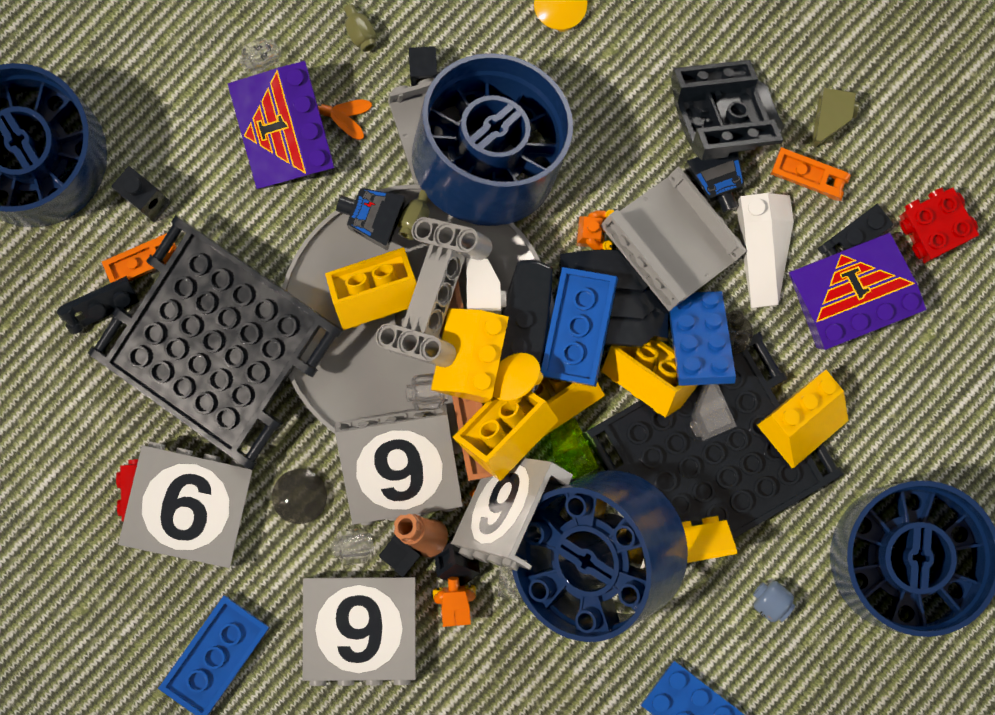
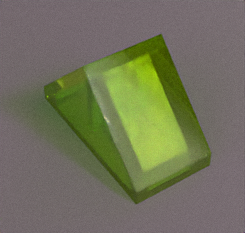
M575 418L550 432L554 458L566 471L573 474V479L599 468Z

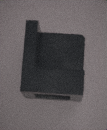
M436 46L409 48L411 87L417 85L416 79L435 78L437 76Z
M395 534L379 555L382 560L395 569L394 571L402 577L408 573L421 556L415 549L397 538Z
M449 542L441 553L434 556L437 577L448 581L449 577H459V586H464L480 574L479 561L475 558L472 560L459 554L460 548Z

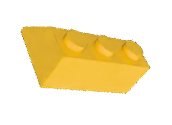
M404 247L325 273L333 305L343 330L358 327L361 324L408 310L416 286V280Z
M448 308L441 339L455 347L456 358L448 367L435 366L430 391L480 403L490 401L493 396L509 317L483 310Z
M650 340L642 348L611 346L601 371L611 378L613 382L621 385L632 393L634 397L642 400L665 418L680 409L698 386L678 385L674 350L659 340Z
M825 370L811 379L757 426L791 468H794L849 421L844 391L830 373Z
M543 377L535 394L547 402L559 420L544 436L604 397L605 395L598 382L596 387Z
M532 391L523 396L522 400L515 405H510L507 401H501L492 396V399L486 402L453 436V439L480 466L501 481L559 420L547 402Z
M714 516L703 518V524L692 526L691 521L682 522L688 547L687 563L737 554L727 520L719 521V517Z

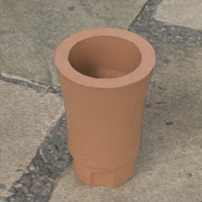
M416 514L400 515L394 522V534L396 537L414 548L422 556H436L444 550L447 544L448 531L446 526L439 520L423 518Z

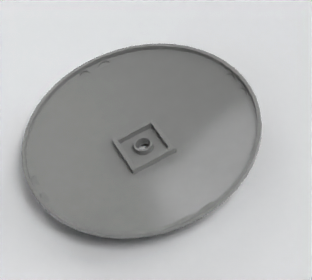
M418 184L393 186L376 191L405 196L406 206L411 200L417 199L422 188ZM430 199L428 200L429 218L470 227L490 238L492 241V251L487 258L500 281L501 291L506 290V296L517 262L520 260L540 261L535 249L514 223L498 226L467 223L450 216L437 207ZM334 211L305 239L287 271L282 288L342 328L333 305L325 273L404 247L417 283L429 247L415 239L409 240L398 234L400 228L397 225L389 249L385 250L351 231L347 226L349 215ZM465 257L458 277L463 308L467 309ZM551 292L550 315H549V324H548L547 338H548L549 329H550V324H551V319H552V314H553V310H554V301H553L552 292ZM407 310L344 330L339 338H335L316 367L318 371L314 377L306 375L296 367H294L289 375L297 394L306 407L333 433H335V422L446 405L454 454L463 452L462 447L453 439V436L459 430L452 396L430 391L436 365L393 353L378 346L375 337L378 328L386 323L402 327ZM320 327L301 356L302 360L308 361L326 333L325 329Z

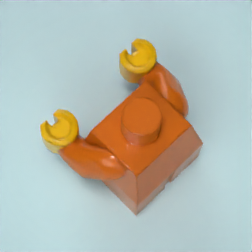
M597 210L588 214V217L580 216L576 246L590 247L593 250H612L610 246L613 243L609 240L604 242L605 235L603 234H605V231L600 225L614 210Z
M449 577L448 587L439 588V590L437 588L433 589L434 602L441 604L443 627L471 625L469 602L475 599L476 588L474 585H471L470 588L465 585L459 586V577Z

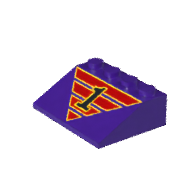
M305 61L227 83L256 189L335 169Z
M891 233L876 237L788 272L815 346L818 349H829L927 310L917 282Z

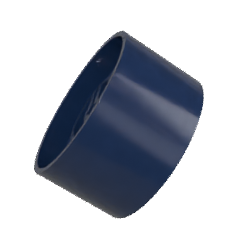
M485 53L468 56L453 62L435 77L424 98L412 147V165L420 187L426 192L428 198L442 211L467 223L498 226L510 224L529 216L549 196L570 147L573 135V118L569 103L560 87L549 75L535 65L520 58L505 54ZM455 105L461 120L456 122L440 112ZM479 129L471 137L469 136L468 133L470 131ZM538 130L546 144L528 143L530 133ZM512 143L514 149L502 152ZM442 151H447L449 159L442 153ZM522 173L527 175V179L517 180Z
M21 63L1 64L0 107L5 103H9V107L0 111V199L4 195H9L7 204L0 206V220L22 227H45L57 224L83 209L99 189L107 165V144L104 132L93 112L58 76L33 65ZM26 91H39L35 109L32 110L27 107L18 106L14 94ZM63 101L64 104L54 112V104ZM77 107L81 116L83 130L66 134L60 123ZM37 125L44 128L46 133L44 151L42 146L31 137L25 126ZM4 145L16 156L23 169L13 170L6 168L3 161ZM68 163H77L66 182L60 181L59 178L63 175ZM21 191H37L39 201L18 206Z
M613 470L600 471L541 496L515 556L523 559L532 567L531 569L519 567L517 571L512 570L523 601L534 616L550 630L576 641H604L625 632L664 607L674 597L682 584L687 568L688 547L686 535L675 508L654 485L631 473ZM564 503L567 513L573 518L568 522L559 515ZM607 503L622 516L610 513L605 514ZM644 557H645L646 570L640 569V568H641V565H642V563H643V558H644ZM618 594L621 603L631 607L635 613H617L612 597Z
M910 481L878 487L855 500L844 512L835 528L830 548V564L834 582L847 605L862 619L879 628L920 637H933L952 633L974 621L986 609L995 595V526L984 509L974 499L950 485L934 481ZM895 493L899 517L884 523L873 511L872 507L881 499ZM908 495H912L916 499V506L913 510L908 509L905 500ZM934 497L945 503L957 515L942 529L927 520ZM864 519L867 523V529L864 533H859L858 528ZM955 527H958L962 532V538L958 542L954 541L951 535ZM900 536L899 548L895 553V562L898 565L896 575L891 564V551L895 541ZM855 539L869 543L867 552L868 565L853 567ZM932 542L936 551L937 561L934 572L929 578V570L934 562V555L931 551ZM972 549L970 579L954 573L957 564V550ZM856 573H859L863 578V585L860 588L855 577ZM953 582L957 584L959 589L958 594L954 598L948 593V587ZM879 587L889 595L894 596L887 619L880 615L866 600ZM937 592L951 610L937 620L926 623L922 598ZM902 606H906L909 610V616L905 621H901L898 617V611Z

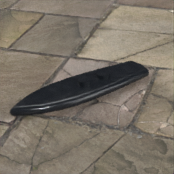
M520 260L517 262L506 296V307H503L501 315L509 318L500 362L516 353H528L537 359L541 371L547 341L553 268L546 263L537 260ZM537 385L531 390L533 393H535Z

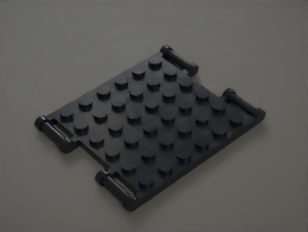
M175 215L171 221L173 225L159 247L146 260L148 264L161 272L133 316L124 309L116 307L112 313L114 315L113 319L97 344L91 346L88 354L241 465L253 470L257 464L256 459L275 430L278 431L283 424L278 418L266 412L294 367L306 375L314 377L318 371L316 367L335 338H339L344 330L206 236L185 219ZM181 231H184L186 234L165 264L163 261ZM123 323L127 326L109 354L106 355L105 350ZM320 327L326 330V333L308 361L305 362L301 359V356ZM261 420L266 425L248 453L244 454L240 450Z
M761 332L752 335L731 348L736 374L735 383L698 385L683 406L666 418L640 400L581 434L585 442L588 440L605 471H628V473L639 476L654 485L673 505L681 522L691 521L692 526L703 524L702 519L718 516L719 521L727 520L733 539L845 474L841 467H837L824 443L817 447L815 451L828 472L826 475L822 476L810 454L797 466L791 468L757 426L780 406L771 388L788 379L784 372L781 373L763 343L764 337ZM753 345L772 379L765 380L747 348ZM603 431L623 463L618 468L615 467L597 436Z

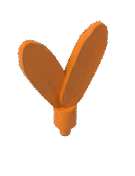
M363 99L353 100L336 105L333 108L325 104L318 106L320 114L328 117L331 116V119L348 136L357 140L364 138L361 127L349 116L366 113L372 107L370 101Z

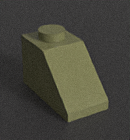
M823 88L818 97L812 147L819 146L846 127L852 118L857 117L859 102H855L856 93Z

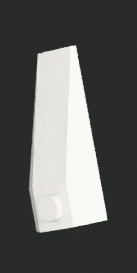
M763 193L740 196L737 200L739 206L737 208L741 242L747 250L743 257L750 307L752 309L776 306L779 304L794 223L790 195Z

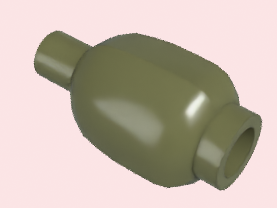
M353 4L345 6L344 11L348 17L345 26L353 44L361 48L363 52L374 49L377 45L375 41L377 34L371 22L362 13H357Z
M424 190L420 191L417 199L411 200L404 207L397 224L400 228L398 234L406 239H414L411 230L417 219L421 217L429 218L430 209L427 205L429 198Z

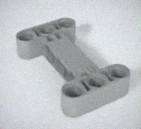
M421 217L412 226V236L415 240L429 248L403 325L400 327L393 324H383L378 328L375 339L378 346L393 353L439 367H448L456 358V349L452 344L438 337L465 257L475 260L487 258L492 251V241L487 236L470 227Z

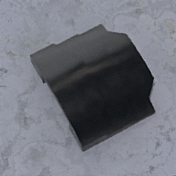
M750 60L673 69L671 83L678 116L685 136L699 159L728 157L730 152L755 150L758 146L783 143L781 132L785 126L776 111L768 86L758 80Z
M586 250L560 254L559 281L562 267L612 275L618 278L604 346L642 348L650 340L668 341V310L620 250Z

